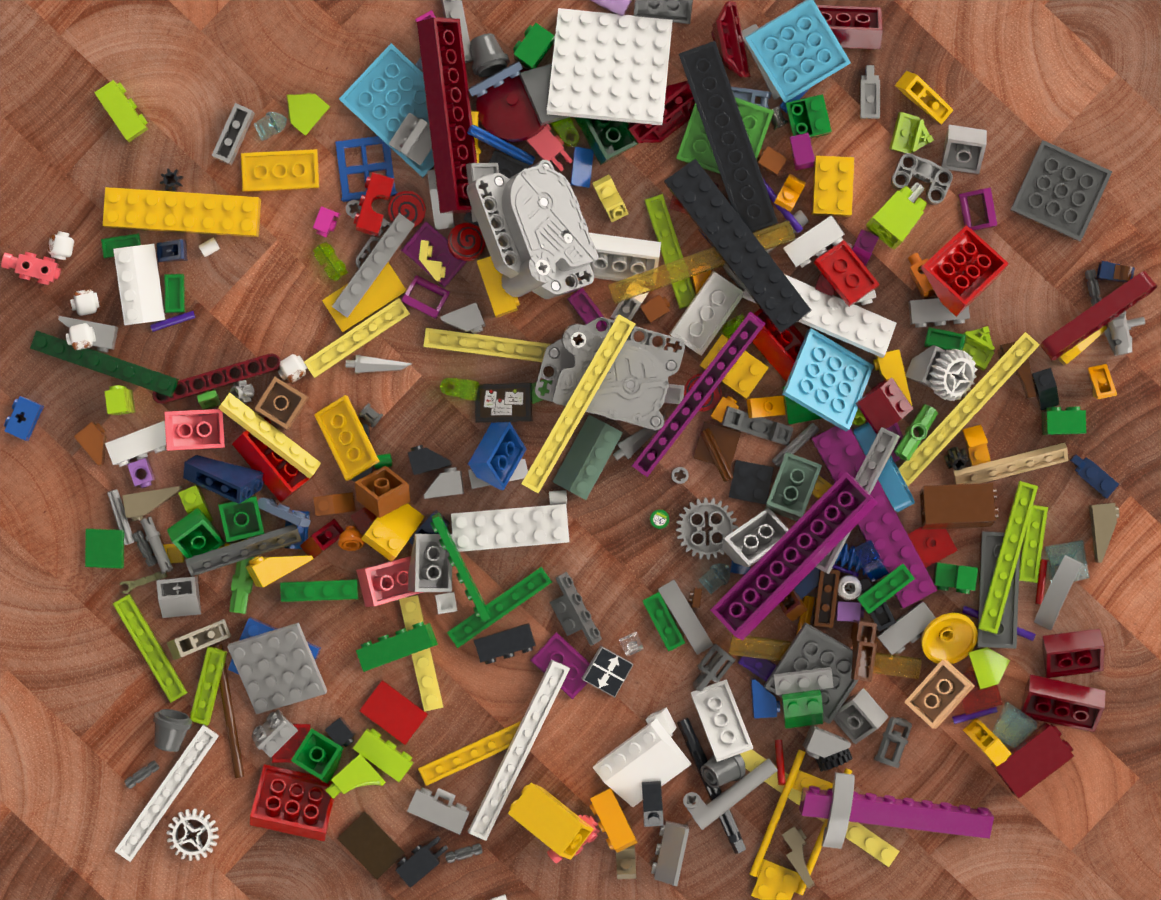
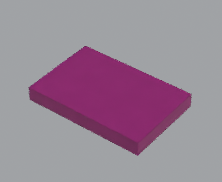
M425 221L401 251L433 277L419 260L421 240L429 241V246H433L432 257H428V260L440 261L446 267L445 278H441V282H439L445 288L467 261L455 258L449 252L447 239Z
M556 632L530 661L544 674L551 659L569 667L570 670L560 689L573 699L587 684V682L582 680V677L590 663Z

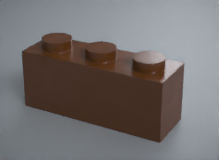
M831 569L829 574L819 570L813 626L833 628L840 570Z

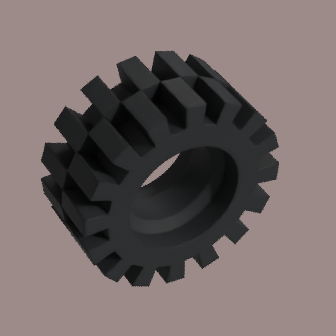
M849 748L825 758L820 756L819 759H816V762L822 772L843 765L853 758Z

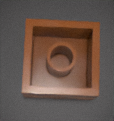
M386 466L355 482L356 500L379 518L410 502L409 484Z

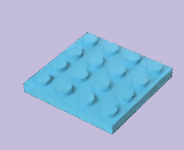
M814 0L801 2L745 36L746 41L784 103L851 63Z
M810 328L807 330L782 394L846 432L850 430L858 409L855 403L862 398L874 365Z

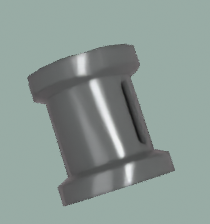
M368 403L358 417L364 418L374 428L383 417V414L377 413Z

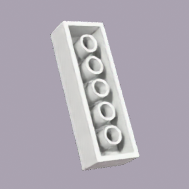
M566 504L451 514L453 541L459 552L570 542Z

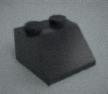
M423 445L412 447V452H408L414 475L453 465L452 461L429 448H424Z

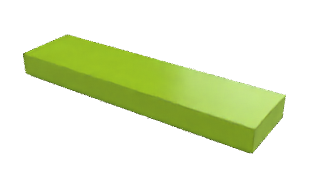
M1036 505L1032 507L1022 544L1019 581L1033 583L1038 581L1048 507Z
M211 646L207 647L190 719L193 722L206 726L210 723L227 651Z

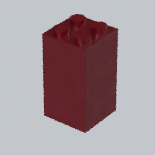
M1044 723L1009 750L1011 755L1004 763H1001L999 766H996L994 763L991 764L1017 798H1021L1074 757L1072 754L1074 749L1067 741L1060 738L1062 734L1053 724Z

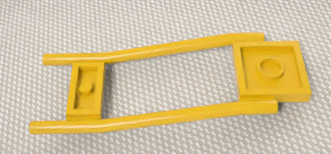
M802 750L797 752L786 784L749 873L752 876L758 877L751 896L760 900H791L794 892L803 895L806 884L798 872L763 859L791 789L802 792L803 787L809 788V786H816L821 790H828L833 787V783L799 770L806 753ZM845 768L844 774L852 773V770ZM825 819L806 865L810 876L822 849L823 835L828 819Z

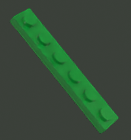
M440 513L433 515V522L430 524L434 532L439 533L441 537L439 542L443 550H448L450 554L448 560L452 567L456 566L458 573H456L457 578L461 584H465L467 588L465 594L469 601L473 600L475 604L473 609L478 618L481 617L483 621L490 619V612Z
M540 567L486 605L490 612V619L483 621L481 617L478 618L474 613L449 630L447 634L456 647L459 648L547 587L552 581L544 569Z

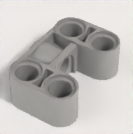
M907 153L900 158L892 175L891 185L893 188L901 190L909 184L912 177H915L930 184L926 193V200L931 205H938L944 200L953 175L948 169L930 160ZM910 158L913 162L912 167H905L903 160ZM940 173L947 175L948 181L946 183L939 181L938 176ZM896 176H903L905 184L898 185L895 181ZM932 191L939 192V200L935 201L931 198Z

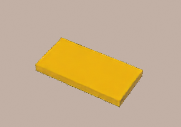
M317 149L241 153L243 192L320 188Z
M388 262L348 318L332 307L347 284L322 301L344 333L404 294L407 290Z
M344 395L314 414L345 480H351L380 462L348 396Z

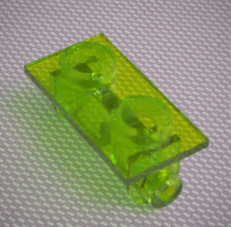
M324 242L313 250L314 256L321 266L326 262L328 263L324 270L331 280L333 279L336 282L341 276L348 274L345 264L338 259L334 248L330 244Z

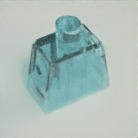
M1006 702L993 727V733L1005 746L1009 744L1016 748L1035 731L1037 722L1009 702Z

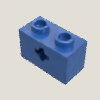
M22 396L19 399L16 398L12 405L11 417L8 416L5 420L4 427L6 428L4 431L29 441L44 406ZM24 414L26 421H21L19 415Z

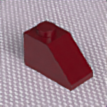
M334 518L305 540L300 547L308 556H312L314 559L338 541L339 536L344 530Z

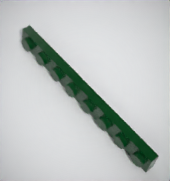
M37 330L30 346L32 350L169 397H173L179 380L89 348L75 350L72 345H68L66 340Z

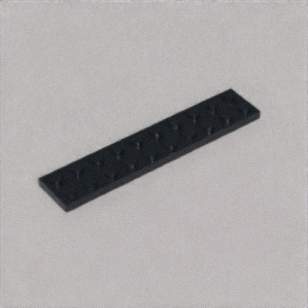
M712 41L679 53L731 206L751 232L778 224L716 42Z
M696 159L664 181L780 334L812 311Z

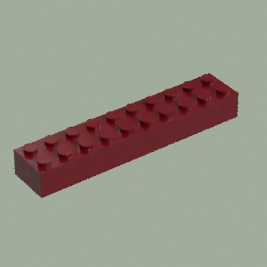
M433 17L418 21L417 28L440 213H469L472 207L467 194L469 183L466 164L477 163L475 139L468 134V129L473 123L460 19Z

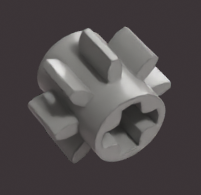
M246 380L233 383L234 387L231 388L230 393L244 404L251 402V398L254 396L253 386L247 384Z

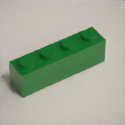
M359 579L280 583L281 602L360 598Z
M423 622L412 625V630L407 631L404 628L396 631V636L389 637V635L379 637V642L372 644L369 641L361 644V649L356 650L363 672L438 645L431 624L424 625Z

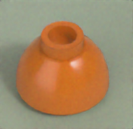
M347 526L345 531L339 536L338 546L347 551L359 550L365 545V542L361 540L363 535L357 531L355 526Z

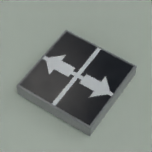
M600 646L584 673L582 680L616 697L634 664Z

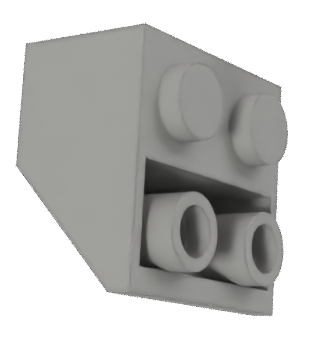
M198 576L156 580L158 601L163 618L201 614Z

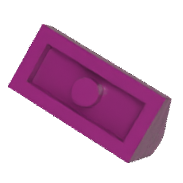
M991 187L959 194L964 227L967 225L975 231L997 226ZM982 195L987 223L972 226L967 197Z
M416 275L407 289L402 302L437 319L450 292ZM416 283L443 297L436 310L410 297Z

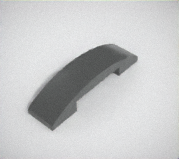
M729 406L726 407L721 424L786 446L789 445L794 429L793 427L762 417L749 419L748 413Z

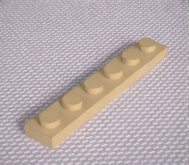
M1065 443L955 470L953 471L955 484L984 483L1067 462V446Z

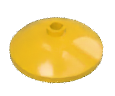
M947 613L931 621L925 628L921 638L922 650L926 657L934 663L939 664L942 659L947 660L951 664L957 663L966 658L968 653L974 649L978 637L977 628L973 621L963 614Z

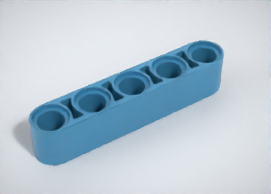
M868 422L854 429L855 437L865 456H867L877 436ZM890 455L878 480L894 510L900 512L913 505L915 501Z

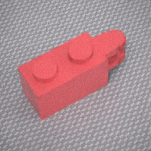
M547 124L537 135L525 141L542 160L552 162L562 172L564 170L563 165L555 158L561 154L567 163L571 164L573 160L564 151L562 139L558 135L554 137L550 132L552 128Z

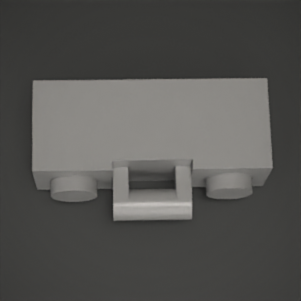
M426 788L417 789L407 812L460 835L469 811H467L465 805L460 803L452 804L456 795L440 788L437 789L435 796L431 795L432 791ZM441 797L448 800L449 803L446 804L437 799Z

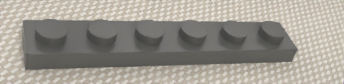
M293 524L198 556H193L185 559L192 577L302 540L297 525Z

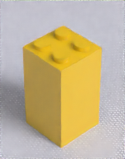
M533 783L526 785L521 792L520 798L511 804L508 814L559 856L571 860L594 828L543 787Z

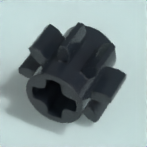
M167 168L168 173L165 175L161 174L163 181L160 184L167 185L165 187L166 191L172 188L176 192V187H183L180 180L184 177L177 176L179 170L176 169L173 173ZM173 176H174V179L176 180V182H175V183H170V182L168 181V178H169V177H170V178H173Z
M958 447L950 448L947 451V455L944 456L948 469L961 470L965 468L966 462L969 461L964 448L961 450Z

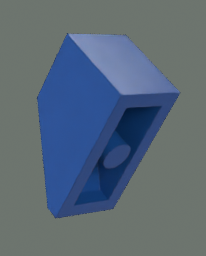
M751 679L753 717H777V712H780V701H776V697L756 679Z

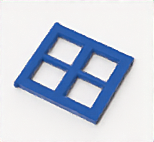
M378 136L335 142L342 202L360 200L361 196L366 195L367 192L366 188V191L350 193L347 175L364 173L366 183L369 172L386 170V176L394 179L391 149ZM382 144L384 162L368 164L366 146ZM361 147L363 165L346 167L344 149ZM395 181L390 196H394L398 193L395 188Z

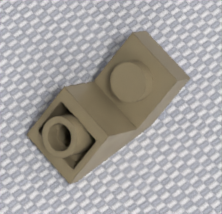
M635 844L618 853L616 852L617 879H636Z

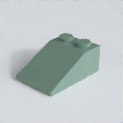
M786 452L765 509L769 508L775 514L798 521L805 513L822 465Z

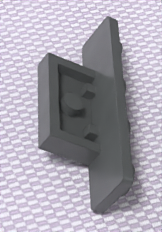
M567 572L556 577V581L564 595L551 601L550 604L566 635L569 636L582 629L591 646L601 641L600 631L592 621L591 614L586 609L581 595L577 592L572 578Z

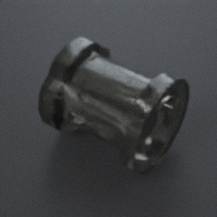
M781 106L772 109L774 112L771 122L775 131L788 124L789 121L785 120L781 112Z

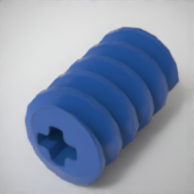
M845 543L834 565L841 561L842 568L847 563L848 570L855 566L856 573L862 569L863 575H865L872 556L869 557V551L862 555L861 548L855 552V546H851L848 549V545Z

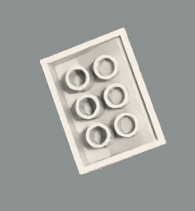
M654 719L600 759L593 766V769L606 785L629 805L634 807L643 800L642 782L661 781V786H663L689 767L691 762L659 721Z

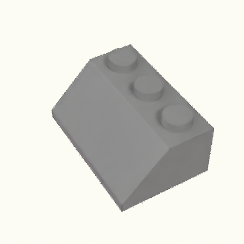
M767 508L726 536L723 541L722 550L734 563L750 567L760 560L789 529Z
M811 725L802 746L806 749L805 752L809 756L819 759L820 756L825 758L850 748L851 743L843 737Z
M665 821V825L660 827L659 836H662L661 844L657 843L655 855H658L657 863L653 862L651 870L655 880L673 886L678 885L689 833L688 825Z

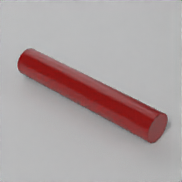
M1046 559L1040 560L1035 604H1041L1044 599L1048 564Z
M779 739L775 740L778 785H785L783 742Z

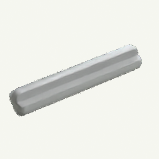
M811 423L775 456L772 462L777 467H780L785 453L794 454L819 431V428L814 423Z
M117 489L107 492L118 528L119 530H124V545L132 544L134 539Z

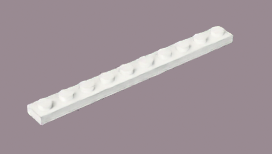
M551 659L468 830L469 834L485 841L487 840L570 670L569 667Z

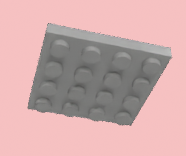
M299 623L233 642L227 646L256 715L327 693V688Z

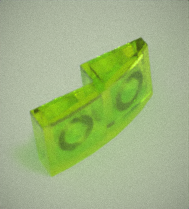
M743 314L723 324L724 328H722L725 337L730 338L745 319Z

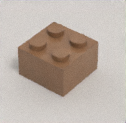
M274 377L256 405L255 410L289 430L310 397L278 377Z

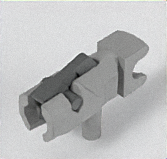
M1125 311L1108 323V328L1104 331V335L1115 356L1133 352L1132 336H1130L1129 330L1131 327L1144 325V317L1127 320Z

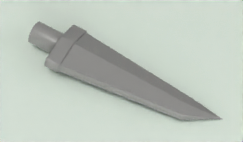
M356 355L355 360H346L345 367L355 368V373L360 374L402 370L412 363Z
M644 427L625 440L620 441L617 444L620 449L613 456L616 460H619L624 455L627 459L631 458L657 430Z

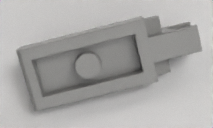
M866 65V75H861L860 119H880L879 75H874V65Z

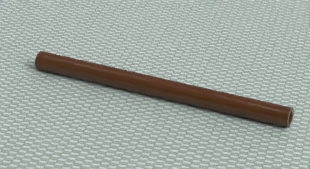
M222 644L213 645L214 648L223 650ZM224 663L219 686L235 778L244 777V770L226 663Z

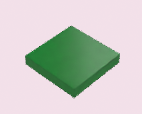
M87 528L85 535V567L124 568V530Z

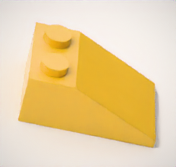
M407 503L381 518L377 517L361 540L392 562L425 516Z
M308 555L256 556L249 560V565L245 567L255 586L265 587L313 560V557Z

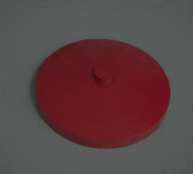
M523 68L520 72L528 71L529 69ZM519 75L512 79L508 76L503 79V84L496 88L492 85L486 89L487 93L477 97L476 109L479 112L478 118L482 126L488 133L506 142H520L530 139L547 125H540Z

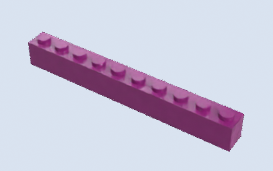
M749 312L666 420L663 427L659 429L632 466L644 476H649L764 327L765 322L752 312Z
M816 786L803 787L799 806L801 815L828 819L833 796L832 788L821 790ZM854 791L849 821L990 839L994 816L985 807L974 809L967 805H959L958 807L946 802L934 804L929 800H922V802L914 801L911 798H903L902 800L890 795L877 797V795L872 793L861 795Z

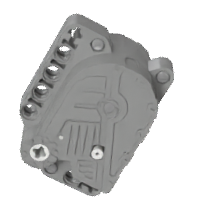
M542 160L511 178H507L501 173H495L481 177L467 186V194L494 267L503 274L501 280L502 287L512 297H521L532 291L544 299H551L580 290L594 281V274L590 263L598 259V254L589 235L585 219H583L578 200L570 186L571 184L560 172L558 173L554 170L552 163L548 160Z
M599 317L586 325H569L564 330L562 338L550 344L545 350L535 386L536 395L541 399L566 406L615 320ZM600 320L605 321L607 324L606 330L602 332L596 328V324ZM634 326L585 412L652 430L662 428L664 418L659 409L665 402L669 387L668 377L675 374L680 368L685 350L684 342L676 337ZM636 331H642L644 334V338L640 342H636L633 338ZM580 334V338L583 340L575 344L573 337H577ZM655 336H660L663 340L662 345L659 347H655L652 344V339ZM666 338L670 339L668 343L675 344L678 341L681 349L673 352V348L667 346V350H664ZM546 366L554 368V374L551 377H546L543 374ZM541 377L545 380H552L551 384L547 382L546 388L549 392L541 395V392L538 390L544 384V381H540Z

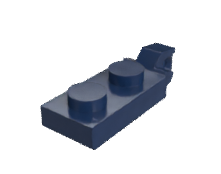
M1074 454L1070 459L1077 466L1075 469L1077 475L1104 498L1107 499L1118 487L1119 483L1087 457L1082 460L1078 455Z

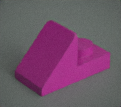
M809 133L790 137L795 171L814 167L815 157Z
M861 229L852 250L866 266L879 237Z

